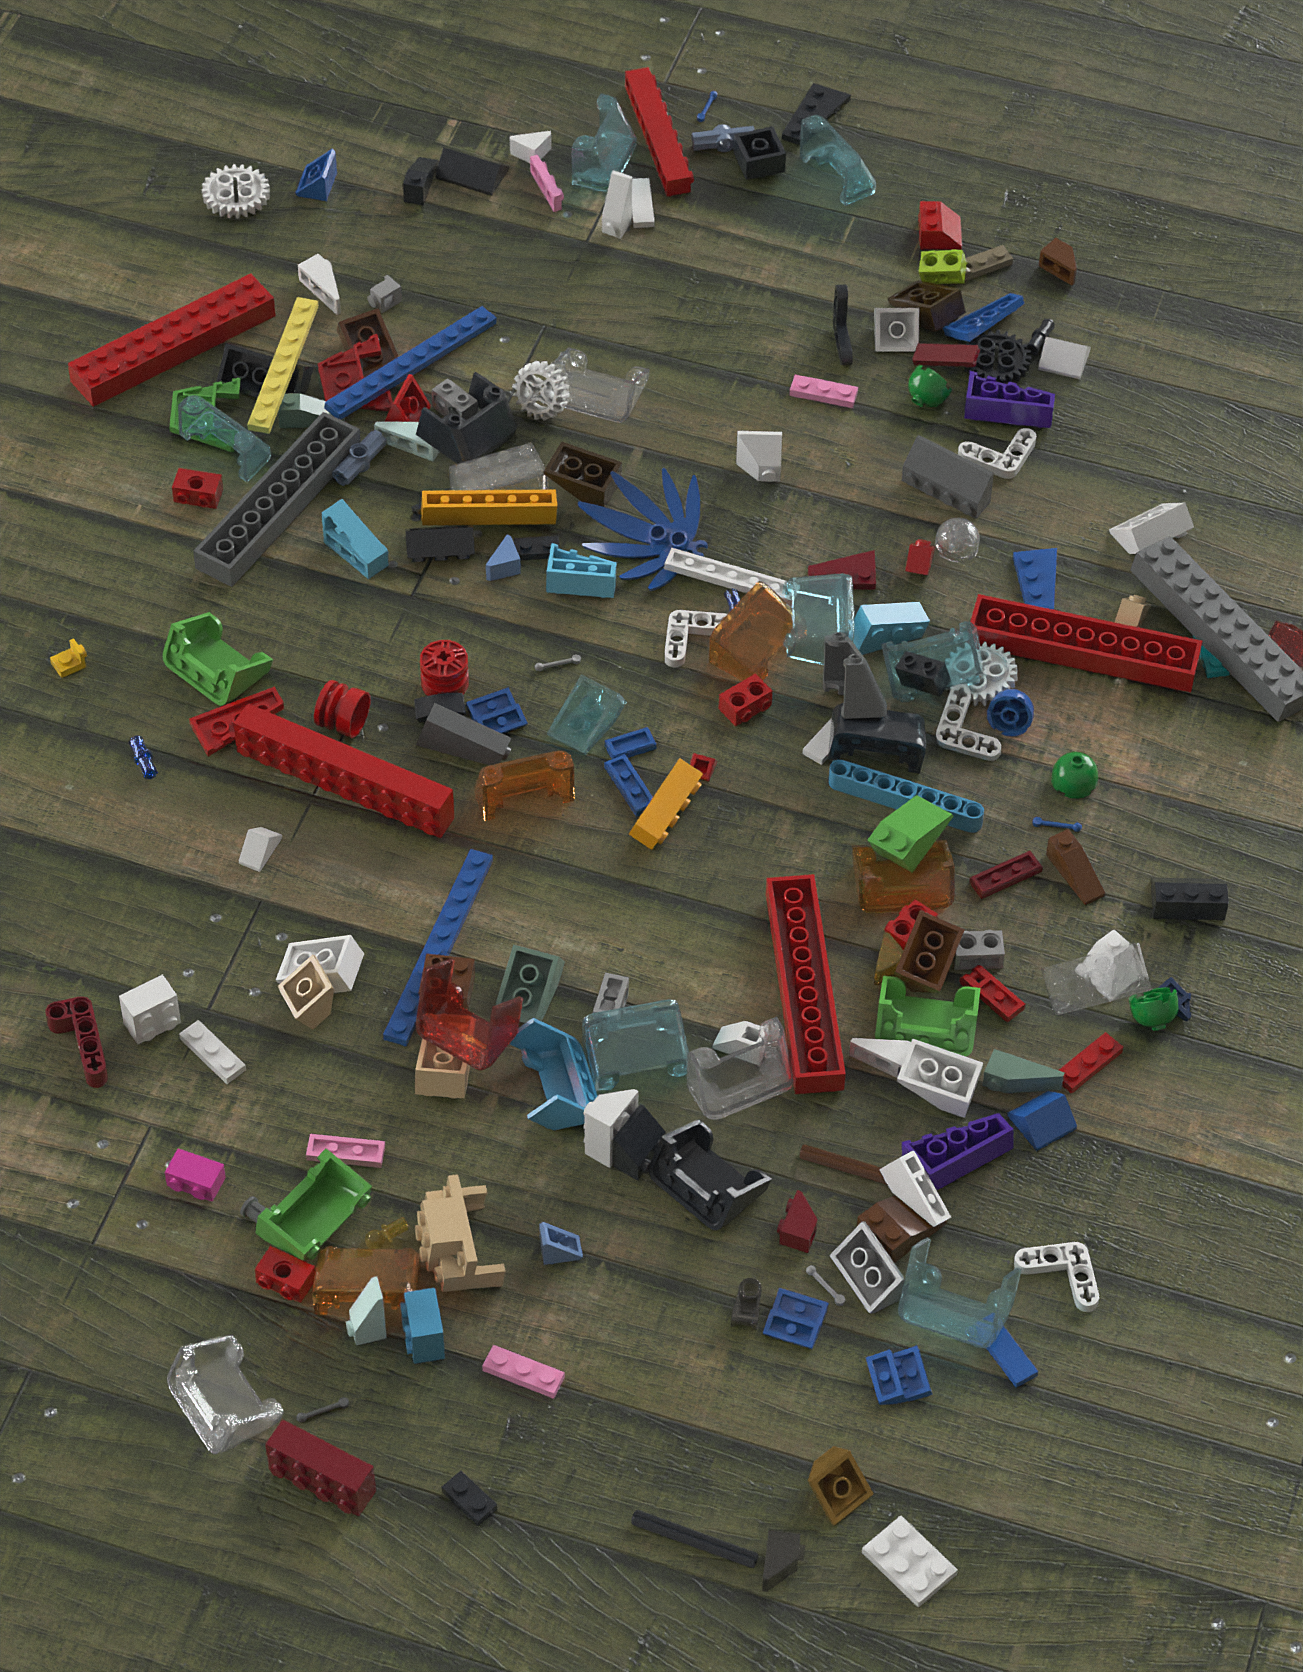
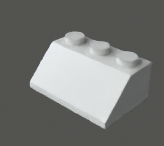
M1164 503L1109 529V531L1129 554H1136L1138 551L1169 536L1175 539L1187 535L1188 530L1194 528L1185 503Z
M632 1089L598 1095L594 1102H589L584 1109L585 1154L609 1168L613 1165V1138L638 1108L637 1090Z

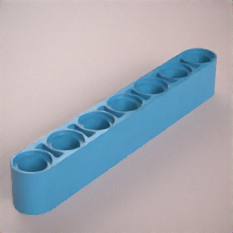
M835 760L830 764L829 786L834 790L894 809L900 808L914 796L918 795L954 816L947 826L971 833L978 832L982 828L984 808L978 802L845 760Z

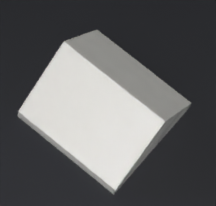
M1046 337L1038 370L1080 379L1091 347Z

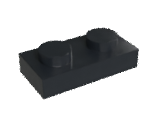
M558 535L514 538V545L520 561L549 559L552 543L557 544L560 549Z
M459 1471L441 1487L442 1493L477 1526L498 1510V1505L462 1471Z

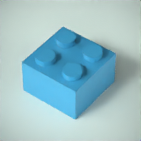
M435 1288L405 1292V1303H400L402 1327L406 1337L407 1355H413L414 1364L445 1359L443 1329Z

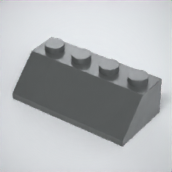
M920 435L916 437L903 465V482L975 519L991 502L993 472Z

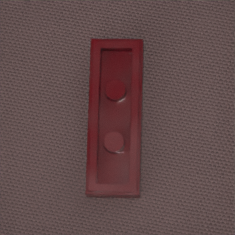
M918 343L912 361L914 365L975 367L980 349L978 345Z
M1028 851L970 877L969 883L979 897L984 899L1041 873L1043 866L1033 853Z

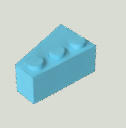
M343 499L321 512L324 543L367 579L388 566L387 548L381 544Z
M551 544L546 573V592L614 598L616 562L590 555L588 558L578 555L577 550L571 549L568 552L559 549L557 544Z
M920 602L861 605L846 637H849L860 653L864 655L921 638L930 620Z

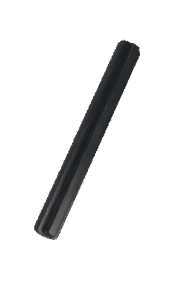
M635 1510L631 1523L637 1527L750 1568H754L758 1562L759 1554L757 1552L641 1510Z

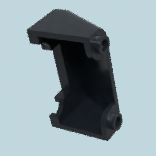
M843 703L834 707L831 719L828 760H840V756L847 752L849 756H853L854 749L897 755L899 756V763L903 764L905 761L908 764V772L920 774L926 753V731L923 717L915 713L887 710V715L883 717L844 719L841 715Z
M698 1119L661 1137L648 1170L651 1179L708 1228L719 1230L727 1226L767 1190L772 1179L759 1169H753L745 1177L742 1176L710 1149L714 1140L713 1133L707 1125Z

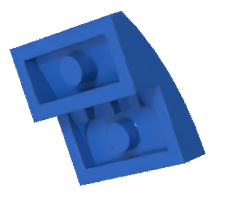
M509 687L468 701L465 705L473 721L502 734L528 724L519 703H515Z
M779 1288L763 1335L813 1349L829 1303Z
M918 1346L893 1354L891 1350H887L866 1357L880 1405L902 1403L933 1395Z

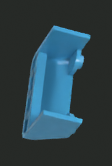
M532 1018L504 1038L505 1043L521 1050L523 1055L522 1061L528 1068L539 1072L547 1101L529 1113L527 1117L529 1120L551 1130L585 1124L584 1109L589 1102H594L598 1096L583 1048L573 1036Z

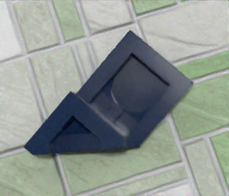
M1170 977L1158 988H1170L1171 993L1174 989L1177 990L1179 1006L1177 1016L1187 1022L1191 1018L1189 1003L1191 993H1186Z

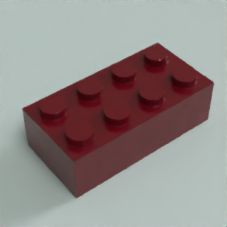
M283 1419L265 1444L268 1467L274 1476L278 1478L284 1477L292 1481L297 1488L301 1490L307 1489L315 1493L320 1500L324 1502L330 1501L338 1505L339 1509L347 1514L353 1513L360 1516L376 1492L374 1466Z

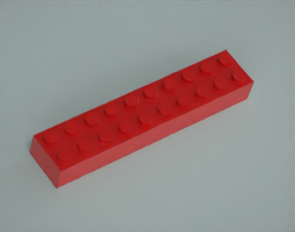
M250 273L69 362L70 381L94 407L275 317L274 297Z
M981 594L977 596L967 636V644L974 647L975 642H977L979 647H982L984 642L987 643V647L996 644V650L1004 647V653L1010 652L1011 655L1187 692L1192 691L1202 647V640Z
M247 704L234 722L237 752L244 757L255 759L265 766L276 768L284 774L300 778L305 783L314 784L321 787L324 791L333 792L346 800H352L367 809L378 811L386 817H392L407 826L416 827L423 830L426 834L439 838L443 836L455 818L453 789L250 704Z
M815 875L767 878L766 901L795 1094L843 1091L846 1073Z

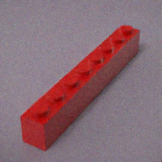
M649 67L625 71V88L666 196L691 192V183H694L693 172L688 170L687 157H683V147L681 143H678L677 131L672 129V118L670 115L667 116V106L665 102H662L660 88L657 89L655 75L651 74Z

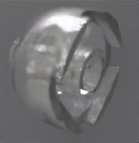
M960 517L951 518L938 528L935 537V548L938 549V554L948 561L962 562V559H972L978 553L980 545L979 532L971 521Z

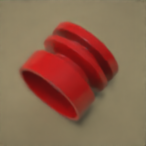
M438 640L424 647L420 654L421 687L427 696L443 693L465 694L469 687L468 654L463 646L451 640Z
M329 680L321 690L314 710L315 725L325 727L327 730H333L336 727V731L339 734L355 738L362 730L370 710L371 697L369 692L355 687L349 690L346 684H339L338 681Z

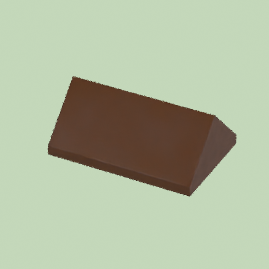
M920 910L894 974L904 981L906 987L911 992L939 993L965 929Z

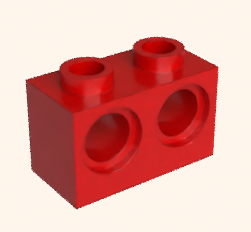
M755 673L719 694V710L736 727L742 722L749 721L759 712L766 711L772 705L773 690Z
M915 899L909 906L905 905L901 909L899 916L894 921L890 920L884 929V943L902 954L919 911H924L937 918L938 914Z

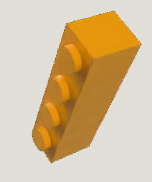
M679 758L629 832V835L651 850L656 843L661 845L669 834L665 831L668 826L673 828L680 817L676 814L678 810L682 812L691 801L687 797L690 793L695 795L701 786V783L698 781L703 773Z

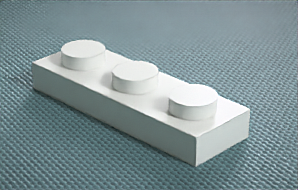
M199 1020L179 1033L180 1040L226 1084L246 1071L245 1064Z

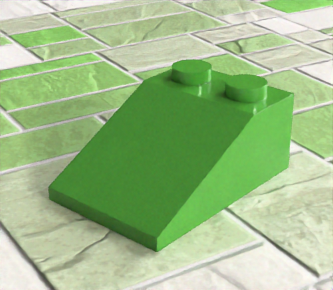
M916 795L882 820L867 841L876 853L913 873L954 816Z

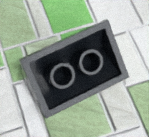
M443 147L435 179L492 196L508 172L509 166Z

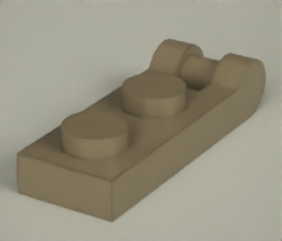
M1003 245L967 257L965 281L1012 265L1013 257Z

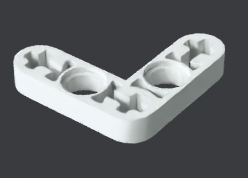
M1028 428L1019 430L1004 454L973 442H963L959 445L958 455L993 472L994 475L1011 479L1017 475L1036 443V433ZM1019 451L1022 455L1014 456L1012 452ZM991 458L993 459V462L987 463L984 462L982 459ZM1009 463H1012V467L1006 469L1009 466Z
M686 610L673 611L668 621L665 663L673 668L684 664L688 634L731 635L734 632V618L724 613ZM703 620L706 621L708 624L705 626H698L696 622ZM674 636H680L683 638V640L675 642L671 638ZM674 650H678L677 658H673Z
M964 684L955 685L950 691L936 731L937 744L945 749L988 761L998 759L1001 755V743L998 739L961 728L971 701V691ZM963 692L964 697L961 698L960 706L956 705L957 695ZM956 711L960 714V718L956 721H951L947 718L948 713ZM946 732L950 733V737L947 740H943L942 735H945ZM957 735H960L958 738V744H955V739H957ZM965 738H972L975 741V745L966 748L962 745V741ZM979 741L982 742V746L980 747V751L978 750V748H979ZM990 745H994L995 750H992L991 753H988L987 748H989Z
M1079 1242L1024 1248L1016 1253L1014 1267L1021 1274L1029 1275L1067 1270L1076 1307L1083 1312H1091L1096 1309L1099 1293L1089 1253L1085 1245ZM1072 1252H1076L1080 1256L1079 1264L1077 1265L1076 1258L1072 1255ZM1053 1254L1058 1260L1054 1263H1049L1044 1259V1256ZM1026 1258L1027 1261L1030 1262V1264L1025 1265V1262L1022 1261V1259ZM1082 1272L1085 1273L1089 1279L1087 1281L1081 1282L1078 1281L1074 1275L1076 1273ZM1085 1289H1087V1297L1091 1299V1302H1086V1299H1083Z

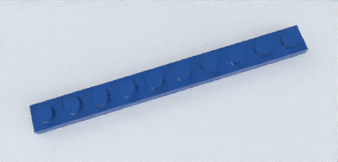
M483 306L479 307L325 402L324 409L340 420L406 380L408 374H416L496 324L497 317Z
M470 849L383 1033L384 1040L407 1046L427 1004V1001L418 995L426 953L449 956L493 862V855Z

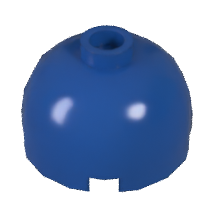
M1017 689L1000 691L993 697L987 710V720L994 730L996 728L999 731H1003L1001 734L1005 736H1018L1025 733L1034 718V705L1031 699L1024 692Z

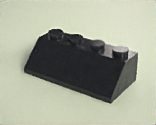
M226 343L216 382L222 381L223 384L232 382V379L240 378V393L258 398L274 355L238 344ZM297 362L285 394L300 393L305 395L309 388L314 367Z

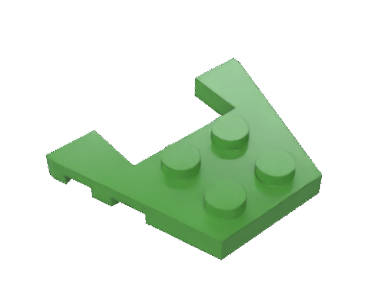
M240 378L232 379V382L223 384L222 381L215 382L213 386L204 388L196 386L173 391L170 432L234 452L235 431L213 430L216 398L239 399Z

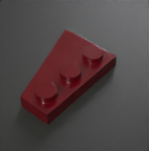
M875 550L808 566V589L876 590Z

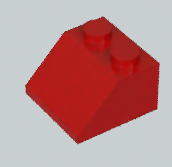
M920 201L918 217L920 249H962L960 216L941 201Z

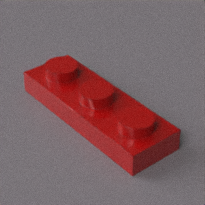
M1105 1032L1058 1070L1064 1072L1062 1086L1072 1094L1123 1053V1046Z

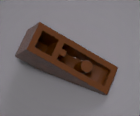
M1067 829L1048 838L1046 856L1084 905L1104 897L1105 891L1082 845L1071 831Z

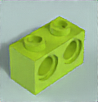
M963 250L922 251L919 266L921 281L933 284L964 283L967 261Z

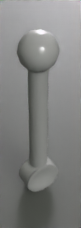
M576 654L572 658L546 664L536 663L535 670L540 672L544 668L568 663L579 664L581 657Z
M808 1266L806 1269L807 1274L813 1276L835 1298L837 1306H843L845 1304V1297L838 1295L816 1272L814 1266Z

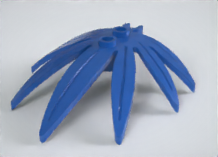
M662 468L663 488L669 511L674 520L672 523L643 492L614 471L611 472V476L623 495L642 515L655 523L654 525L609 508L580 501L577 503L586 514L608 529L629 539L650 544L583 543V548L619 558L660 556L619 576L621 580H632L651 575L662 569L648 587L650 591L663 587L678 574L663 568L671 548L704 557L703 553L697 550L700 547L708 548L707 542L703 540L693 541L700 519V493L695 475L692 476L686 499V518H684L678 491L667 470Z

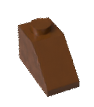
M1055 237L1040 251L1039 267L1068 284L1074 285L1077 267L1073 247Z

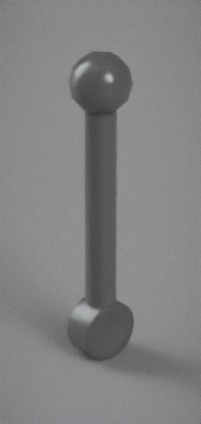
M342 1397L337 1403L308 1413L301 1412L296 1417L297 1421L304 1423L307 1418L339 1407L346 1409L349 1406V1400L346 1397Z

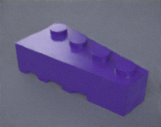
M970 371L965 419L1051 428L1055 394L1031 387L1022 389L1017 386V383L1013 382L1003 384L996 382L994 377L987 376L985 379L978 377V373Z
M999 1113L968 1122V1126L956 1128L954 1126L946 1129L945 1133L935 1136L932 1133L922 1136L921 1140L915 1142L910 1140L902 1142V1156L915 1151L937 1191L1013 1149V1128Z

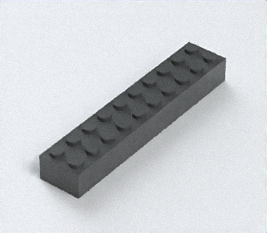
M322 412L194 549L195 569L233 587L333 478L332 472L350 454V447L360 443V429Z
M1171 536L1136 553L1130 571L1197 640H1202V645L1222 663L1232 676L1277 722L1303 709V670Z

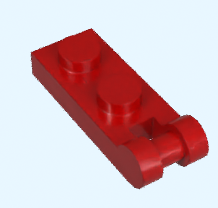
M976 965L969 975L965 974L959 979L962 987L980 988L979 999L1007 1023L1025 1010V1003L981 965Z

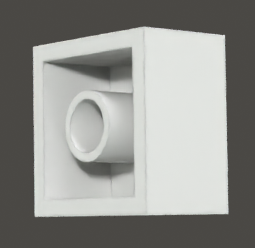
M163 975L119 996L123 1023L137 1045L144 1041H149L156 1035L166 1030H171L181 1023L177 995Z

